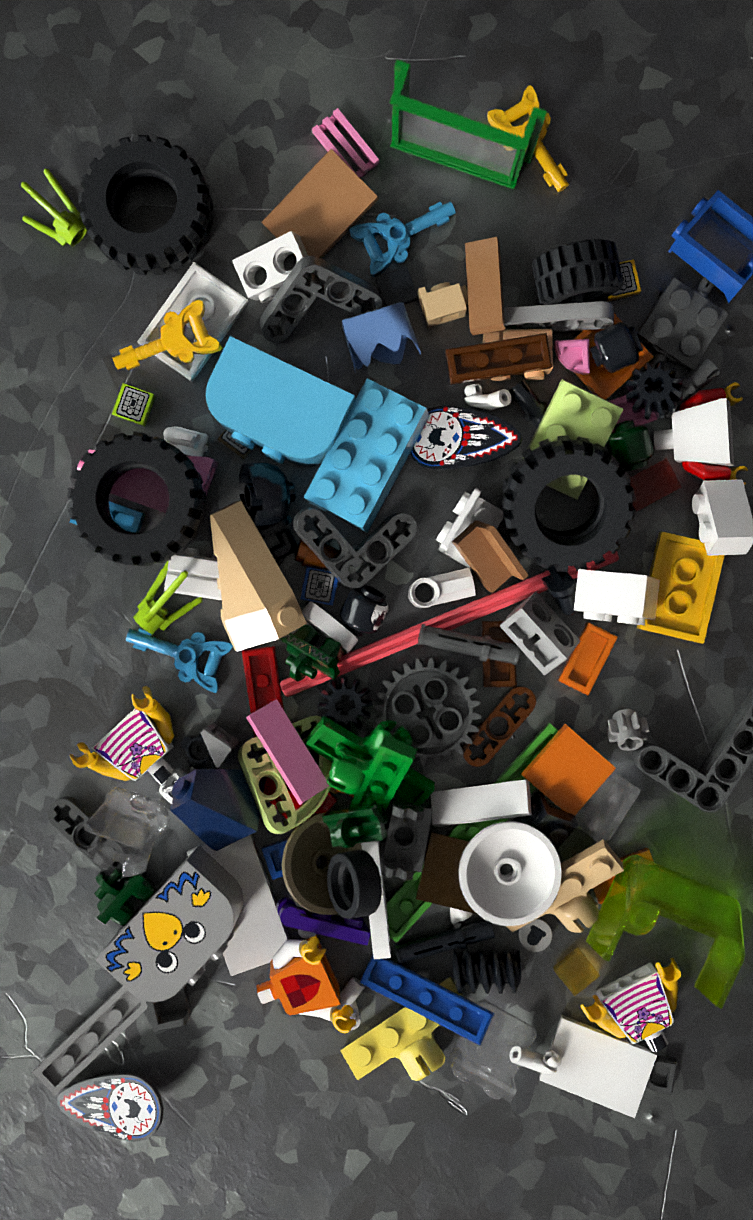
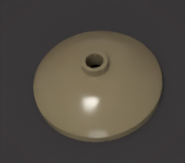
M324 812L311 816L293 830L283 851L282 873L290 895L300 906L317 914L334 915L339 913L335 910L328 891V865L336 854L362 850L361 843L351 848L333 847L330 830L322 819V815L326 813ZM320 856L322 864L318 868L316 866V859Z

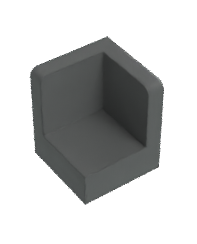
M186 984L177 994L167 1000L160 1002L146 1001L153 1033L186 1025L192 1013Z

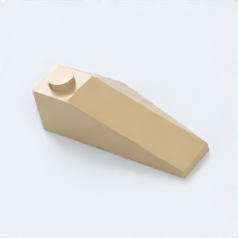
M236 501L210 514L214 555L217 557L219 572L217 585L218 589L221 590L223 608L220 609L221 621L234 650L240 651L280 639L307 624L294 592L242 501Z

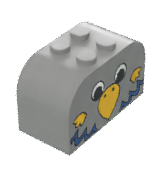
M199 844L113 937L95 961L131 994L141 1000L160 1002L173 997L187 982L191 986L194 985L205 972L204 968L211 959L215 962L227 949V943L234 936L231 932L243 909V892L239 883Z

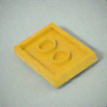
M662 531L659 532L649 572L650 577L660 580L655 620L645 619V625H637L636 629L704 644L725 555L707 556L705 544L700 540Z

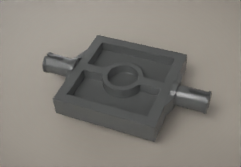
M705 277L697 289L689 288L676 278H672L638 330V338L648 344L655 353L650 362L652 369H657L656 364L662 361L665 364L668 361L677 363L689 372L694 370L729 313L712 303L707 297L714 284Z

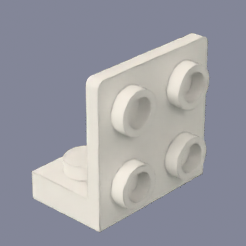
M477 488L471 494L465 491L453 511L458 514L454 523L447 521L436 539L441 543L438 551L467 568H470V566L452 541L475 520L492 525L497 529L504 517L502 510L479 497L481 491Z

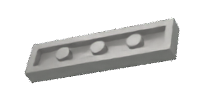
M122 985L47 1056L32 1073L56 1096L147 1009L146 1001L137 998Z

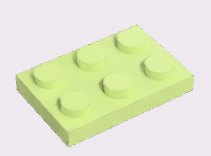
M562 379L528 448L530 447L533 451L540 447L538 442L549 439L550 442L558 441V436H569L573 440H576L577 437L588 439L593 444L598 443L605 447L624 409ZM566 475L551 481L547 486L578 499L588 479L580 475Z

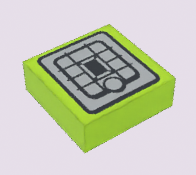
M123 383L112 415L145 427L156 396Z

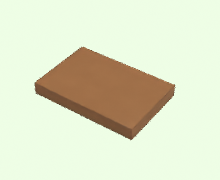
M330 149L262 221V224L276 238L293 231L300 236L308 256H316L322 259L379 198Z

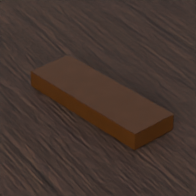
M547 333L450 348L445 351L451 385L551 369L552 367Z

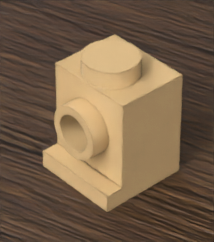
M444 282L433 286L429 293L426 292L425 287L418 289V300L427 328L465 317L466 306L468 305V291L465 285L460 286L459 283L450 285V282Z

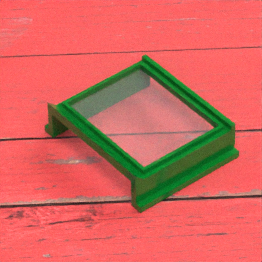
M397 59L394 69V91L389 103L392 104V142L390 147L514 189L523 163L530 164L547 111L533 106L524 135L521 137L409 98L411 64Z

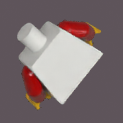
M734 382L724 389L720 387L699 390L680 405L679 411L672 413V429L654 431L655 450L674 449L675 461L682 463L685 471L703 480H737L736 473L738 471H748L745 466L728 467L734 466L731 406L743 400V397L734 398L731 395V391L739 388L740 384Z

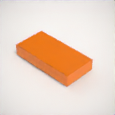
M586 622L579 636L580 642L570 654L557 681L589 696L618 636L590 622Z

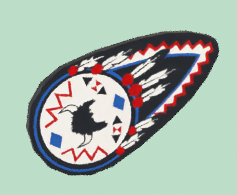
M437 406L427 409L429 418L410 455L415 462L426 469L435 471L459 469L494 461L509 454L521 445L522 435L510 423L496 416L462 407Z

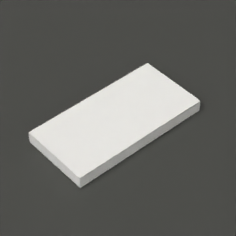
M251 834L218 851L212 850L206 844L201 845L210 856L237 880L243 892V909L231 932L234 936L227 943L228 947L223 952L230 975L233 976L270 963L276 952L289 939L285 925H283L278 915L277 903L253 835ZM197 847L189 849L187 855L189 856Z

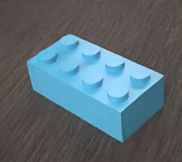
M367 378L350 409L334 445L327 452L304 498L311 504L368 533L429 418L427 408Z

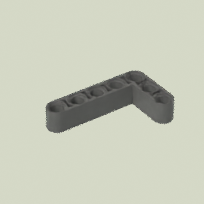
M753 687L698 771L663 748L650 742H643L640 748L633 751L632 761L634 765L705 812L718 811L724 805L753 760ZM742 731H746L748 741L743 747H738L736 744L737 735ZM654 750L657 754L656 763L653 766L645 767L643 764L644 755ZM724 759H728L730 762L729 771L724 775H719V763ZM677 769H683L685 773L684 780L678 785H673L671 781L673 772ZM706 787H711V799L701 803L699 798L700 792Z

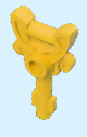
M529 85L524 91L522 100L505 112L499 109L488 111L487 117L490 125L523 137L528 121L518 126H512L511 123L527 113L530 116L533 106L539 108V101L533 87ZM546 113L534 155L546 172L543 174V178L549 187L554 185L559 193L569 186L565 179L568 174L561 163L556 165L542 142L547 133L546 128L549 127L551 121L550 115ZM505 146L506 149L513 150V148Z
M202 300L193 301L179 315L171 311L166 313L164 316L166 325H163L160 330L161 338L135 349L130 345L119 350L120 355L112 357L118 370L124 367L127 370L140 366V360L165 350L173 357L179 356V359L186 364L194 360V353L211 354L221 351V344L215 338L209 336L202 319L205 312L204 302ZM189 322L197 340L195 343H191L185 337V325Z

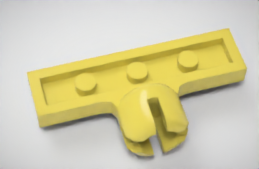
M452 977L439 984L459 994L456 985L453 984ZM404 1007L340 1050L357 1080L363 1078L389 1059L396 1057L401 1060L411 1079L419 1081L430 1075V1070L434 1072L442 1067L446 1058L434 1039L433 1032L440 1025L407 1007Z

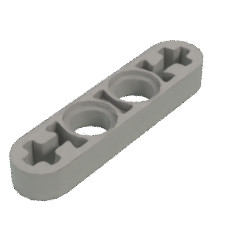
M608 302L504 308L505 330L552 329V332L605 329L614 324V306Z

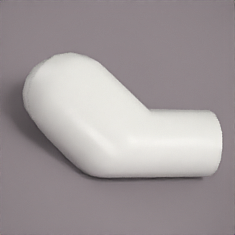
M480 384L468 385L464 389L466 394L464 400L472 407L494 410L511 403V394L506 389L490 394H482V386Z
M352 977L341 991L340 1005H338L340 1008L344 1005H350L353 1008V1014L350 1019H355L356 1024L351 1030L357 1029L361 1024L356 999L365 988L356 977Z

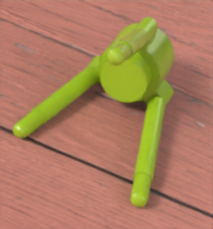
M45 168L43 170L45 176L71 213H68L66 210L60 213L24 181L21 183V187L55 218L53 226L56 228V231L28 216H23L22 219L25 223L57 240L62 246L68 243L73 247L85 237L88 229L82 222L80 212L48 168Z
M169 561L161 569L146 597L137 606L139 611L133 616L134 620L150 634H153L158 628L165 631L172 622L203 601L202 597H197L168 617H165L168 610L163 605L188 576V572L183 571L158 600L153 599L166 577Z

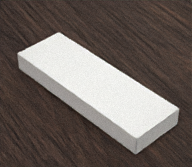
M525 779L433 792L431 794V809H433L432 825L441 827L532 815L529 781Z

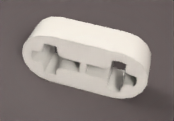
M309 601L302 610L306 622L326 638H332L339 642L344 652L349 653L358 642V639L348 629L315 603Z

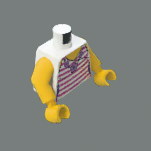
M148 686L142 687L143 693L146 696L144 699H137L134 694H131L135 709L92 747L95 752L91 753L88 745L83 742L77 744L79 750L84 752V755L81 757H75L73 754L69 755L76 767L84 768L87 766L102 775L123 781H136L147 771L160 785L168 779L173 769L163 757L174 747L172 743L174 733L171 716L157 700L153 699Z
M670 958L671 964L667 967H662L660 962H657L655 964L657 970L650 962L595 991L597 995L592 996L595 1000L593 1005L585 1007L584 1004L581 1005L583 1012L589 1021L595 1022L600 1028L617 1038L627 1037L632 1044L645 1039L652 1052L664 1049L669 1042L663 1029L674 1023L672 1013L677 1009L678 979L681 977V972L675 959Z

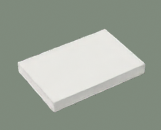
M193 262L137 343L142 346L161 338V327L166 325L164 322L165 314L171 311L179 315L185 307L196 300H202L205 304V312L202 319L209 336L221 343L249 301L203 267ZM189 322L185 325V337L191 343H195L197 340ZM167 350L154 356L193 382L213 353H194V360L187 364L182 362L179 356H171Z
M561 1015L549 1050L555 1051L561 1057V1065L557 1067V1072L552 1075L540 1073L539 1080L635 1118L657 1058V1053Z

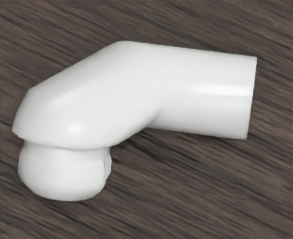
M514 1046L510 1051L512 1063L546 1075L554 1074L557 1072V1067L561 1065V1057L553 1050H548L543 1055L520 1046Z

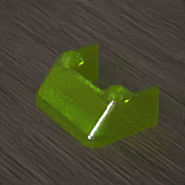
M631 855L622 861L624 871L615 876L600 908L599 917L593 924L586 942L603 960L610 962L623 931L634 935H644L653 929L659 915L714 938L710 953L694 987L716 1007L722 1009L745 958L742 915L739 902L721 890L643 856Z

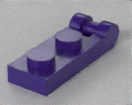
M289 897L281 898L277 903L276 909L280 920L287 927L368 946L371 932L361 917L346 919L336 915L317 914L303 907L296 906L295 901Z

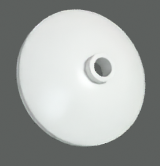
M520 822L496 823L477 833L466 846L459 865L460 888L469 906L485 920L502 926L526 924L541 916L555 900L561 883L560 859L550 840L534 827ZM510 864V872L505 875L501 874V866Z

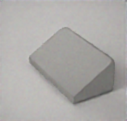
M212 723L201 732L212 760L218 769L226 762L239 741L216 723Z

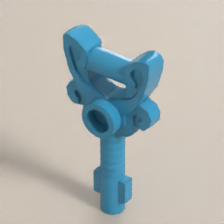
M440 201L429 207L430 212L406 224H403L397 218L391 220L390 216L383 212L377 216L376 223H364L350 228L351 237L360 243L363 242L371 258L370 275L373 277L379 276L390 266L393 260L397 263H404L408 257L407 250L410 247V236L434 224L439 227L449 222V217L456 214L452 202L450 201L442 205ZM375 235H380L387 241L388 251L386 253H382L374 237Z
M139 628V631L130 629L126 636V641L134 644L133 648L144 652L149 648L150 650L174 657L175 668L180 670L178 674L180 681L185 683L194 679L203 688L213 693H217L219 690L216 674L222 656L228 654L233 649L232 643L227 641L206 642V636L201 632L192 634L191 639L183 640L180 645L152 637V634ZM204 651H210L204 671L201 672L198 668V659Z

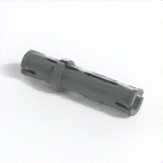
M425 624L421 625L417 643L419 646L423 645L479 657V661L486 662L487 659L512 665L517 664L520 654V648L516 644L493 640L490 635L484 634L483 637L430 627Z

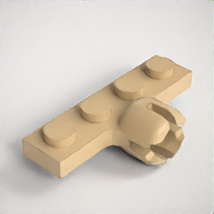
M604 839L561 863V883L558 894L552 905L541 916L549 913L555 915L567 930L574 933H581L584 930L577 922L578 918L587 928L593 926L599 917L598 903L588 891L624 871L623 862ZM531 922L518 926H507V928L514 932Z

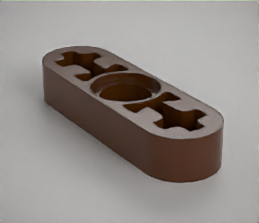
M524 686L509 689L478 725L480 728L479 732H472L470 734L474 740L472 744L476 746L480 745L484 740L479 735L482 730L485 731L490 739L497 741V743L492 747L487 742L482 749L485 753L484 757L476 756L472 759L469 757L472 753L469 748L471 744L464 742L462 746L465 752L462 755L468 764L475 767L486 765L531 714L536 706V698L530 689ZM526 693L528 696L525 701L528 703V706L525 709L519 706L513 712L514 715L519 716L515 722L507 713L500 711L504 705L508 710L512 708L515 704L514 699H512L514 694L521 696ZM498 716L504 717L508 722V729L502 735H494L489 729L491 720Z

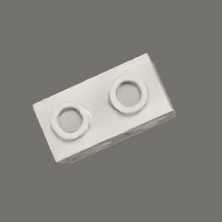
M290 231L232 260L248 298L256 301L260 300L261 303L272 300L292 271L285 270V258L290 254H295L298 262L301 258L308 256L298 234ZM264 268L267 273L266 281L262 285L257 286L254 279L255 274L259 269ZM313 271L312 273L305 272L306 278H308L307 276H309L310 274H314L315 271Z

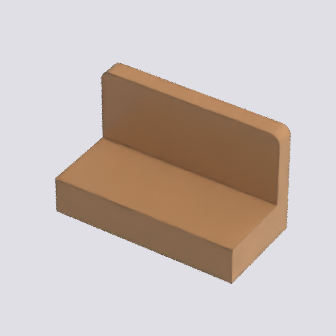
M475 520L452 541L487 591L495 592L511 576L521 580H525L529 576L497 529L492 525Z

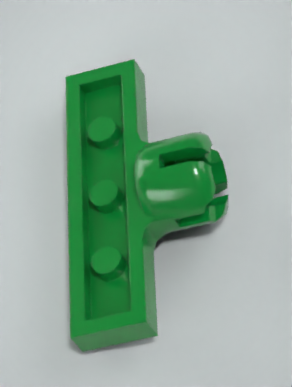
M324 716L306 737L305 746L331 762L334 761L340 749L350 750L366 757L367 760H371L384 736L400 740L409 746L412 745V737L403 725L391 734L390 731L397 724L394 720L380 722L369 736L363 738ZM409 767L393 798L399 802L421 805L434 792L435 782Z
M388 736L383 737L371 760H367L366 757L350 750L340 749L331 765L329 777L327 776V783L330 787L349 795L354 794L348 808L382 804L386 811L412 764L417 749Z

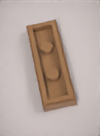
M498 237L465 243L471 334L473 336L505 330L501 254Z

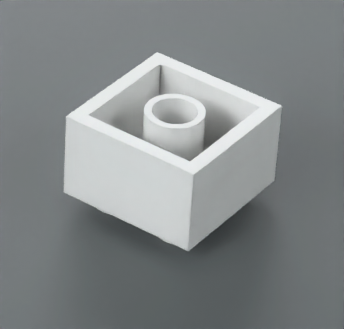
M578 569L574 610L584 612L583 618L611 622L613 615L618 616L617 622L645 625V619L655 620L660 580L646 575Z

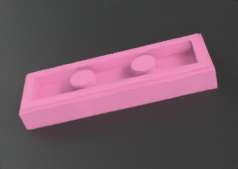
M277 699L246 718L299 805L329 787L325 776Z

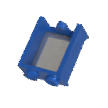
M717 190L709 201L703 197L691 212L694 218L690 223L684 219L671 235L675 241L668 252L671 253L673 251L724 292L729 303L753 275V217Z

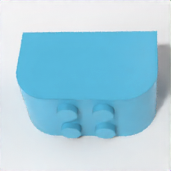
M231 336L220 355L206 387L208 408L215 419L227 431L232 433L231 438L235 439L236 443L250 450H253L255 445L262 448L261 452L265 454V457L282 465L285 460L300 466H314L322 463L327 452L334 445L355 401L353 394Z

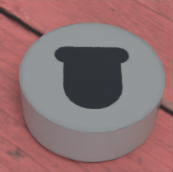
M540 917L518 929V937L525 949L531 952H540L551 943L552 931L548 923Z

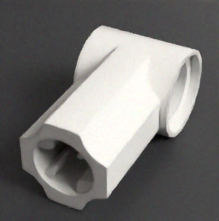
M470 568L420 578L414 581L408 590L410 602L418 608H428L476 596L475 584ZM419 584H426L431 588L432 597L428 602L423 603L416 598L415 589Z

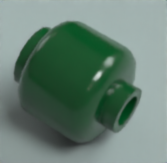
M634 420L617 423L614 427L615 431L611 433L606 443L608 452L617 459L626 472L647 466L648 459L654 454L648 428L645 425H635Z

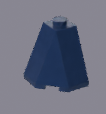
M196 769L176 780L173 785V800L170 811L212 850L218 851L257 832L260 813L242 769ZM266 777L261 778L259 781V789L262 793Z

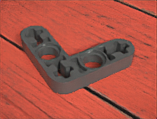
M305 256L296 263L261 315L260 326L265 339L274 343L281 342L290 336L316 297L324 299L355 315L373 312L382 308V300L378 289L373 284L319 257ZM314 270L317 271L318 276L310 274L306 278L305 272L312 273ZM342 281L348 284L347 288L341 293L330 291L331 286L336 282ZM291 294H298L302 297L301 301L296 305L290 306L284 303L285 298ZM359 298H361V299H363V300H366V301L363 302V304H361ZM279 321H281V327L276 325Z
M312 508L302 509L297 512L293 520V527L298 536L341 584L351 588L364 586L413 539L417 531V525L412 516L405 513H393L353 549L319 510ZM304 517H315L317 520L313 524L317 530L324 532L327 529L328 533L319 537L313 530L307 529L304 531L303 527L306 525ZM396 521L406 522L403 527L405 534L397 533L390 540L382 535L383 532L385 535H392L397 529ZM319 537L316 543H314L313 540ZM329 539H335L340 546L339 553L334 558H328L323 550L324 544ZM380 541L384 545V555L380 559L374 560L369 554V547L373 542ZM363 560L372 565L370 569L365 565L359 568L356 572L359 576L357 580L347 579L350 574L347 569L349 566L358 567Z

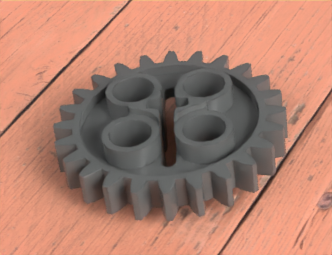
M430 658L427 667H424L421 659H416L415 669L408 663H404L403 669L405 673L403 675L399 671L393 670L392 675L396 681H383L388 692L377 693V696L384 700V704L374 706L375 710L383 712V717L376 719L375 723L379 724L386 720L396 721L397 724L390 731L391 734L403 725L412 737L411 747L417 749L414 760L417 756L420 757L422 766L427 765L430 757H432L435 765L439 766L442 755L451 762L453 761L452 750L461 755L465 752L461 744L462 741L467 744L474 742L468 734L469 731L479 732L480 730L477 725L472 723L473 720L481 719L483 716L478 712H474V707L482 704V701L472 700L471 695L478 689L477 687L467 689L465 685L470 680V677L467 676L459 679L457 677L460 671L459 667L454 668L451 672L447 671L448 661H443L439 668L436 667L435 658ZM433 680L441 682L444 686V695L440 699H434L428 693V685ZM415 685H419L426 705L436 708L432 718L443 735L442 739L437 738L430 718L428 716L424 718L421 716L420 712L424 710V705L414 690ZM402 695H409L414 700L415 705L412 712L405 713L399 708L398 701ZM445 711H453L458 715L459 724L457 728L449 729L444 726L442 715ZM416 725H422L428 730L429 738L427 742L420 743L413 738L412 732Z

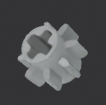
M623 709L617 711L613 715V719L608 720L609 727L606 729L609 742L617 741L618 747L621 750L631 751L638 749L643 745V740H648L649 726L647 718H639L638 712L635 710Z

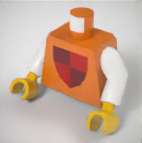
M317 935L306 940H286L270 961V980L257 985V993L261 1003L265 1004L280 999L286 1014L320 1017L333 1022L334 1027L338 1031L348 1033L356 1024L355 1019H350L353 1014V1008L350 1005H344L342 1008L338 1006L340 1005V985L326 957V949L322 948Z

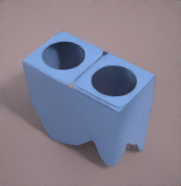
M403 302L342 320V328L354 371L355 368L361 369L363 364L368 367L371 362V356L380 362L400 364L403 359L407 338L413 341L421 355V350Z

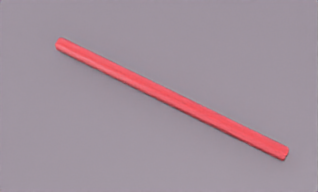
M610 551L606 552L603 555L606 561L597 566L594 560L586 563V570L595 571L619 560L618 552L616 551L615 554ZM568 566V574L572 579H576L578 571H576L574 566ZM549 570L342 655L337 663L340 671L338 676L416 645L422 624L452 630L525 600L534 592L539 594L547 591L548 589L543 584L542 578L550 575ZM318 671L314 679L306 676L301 681H296L289 677L282 680L280 686L283 694L286 697H290L332 678Z

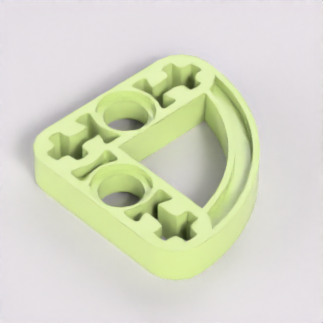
M310 716L294 722L292 725L295 729H298L297 733L300 736L311 728V724L315 728L321 721V717ZM254 737L245 742L239 749V763L264 825L274 834H283L310 818L321 806L331 787L329 786L311 797L296 810L283 777L268 753L258 758L259 763L254 758L249 759L247 757L251 747H253L254 751L264 749L259 738ZM319 754V768L327 780L333 762ZM269 777L275 782L276 790L273 795H265L259 789L261 778ZM279 796L282 801L276 804L280 814L286 813L288 817L284 821V826L281 822L275 823L273 821V817L277 814L274 804L270 807L266 805L267 802H271Z

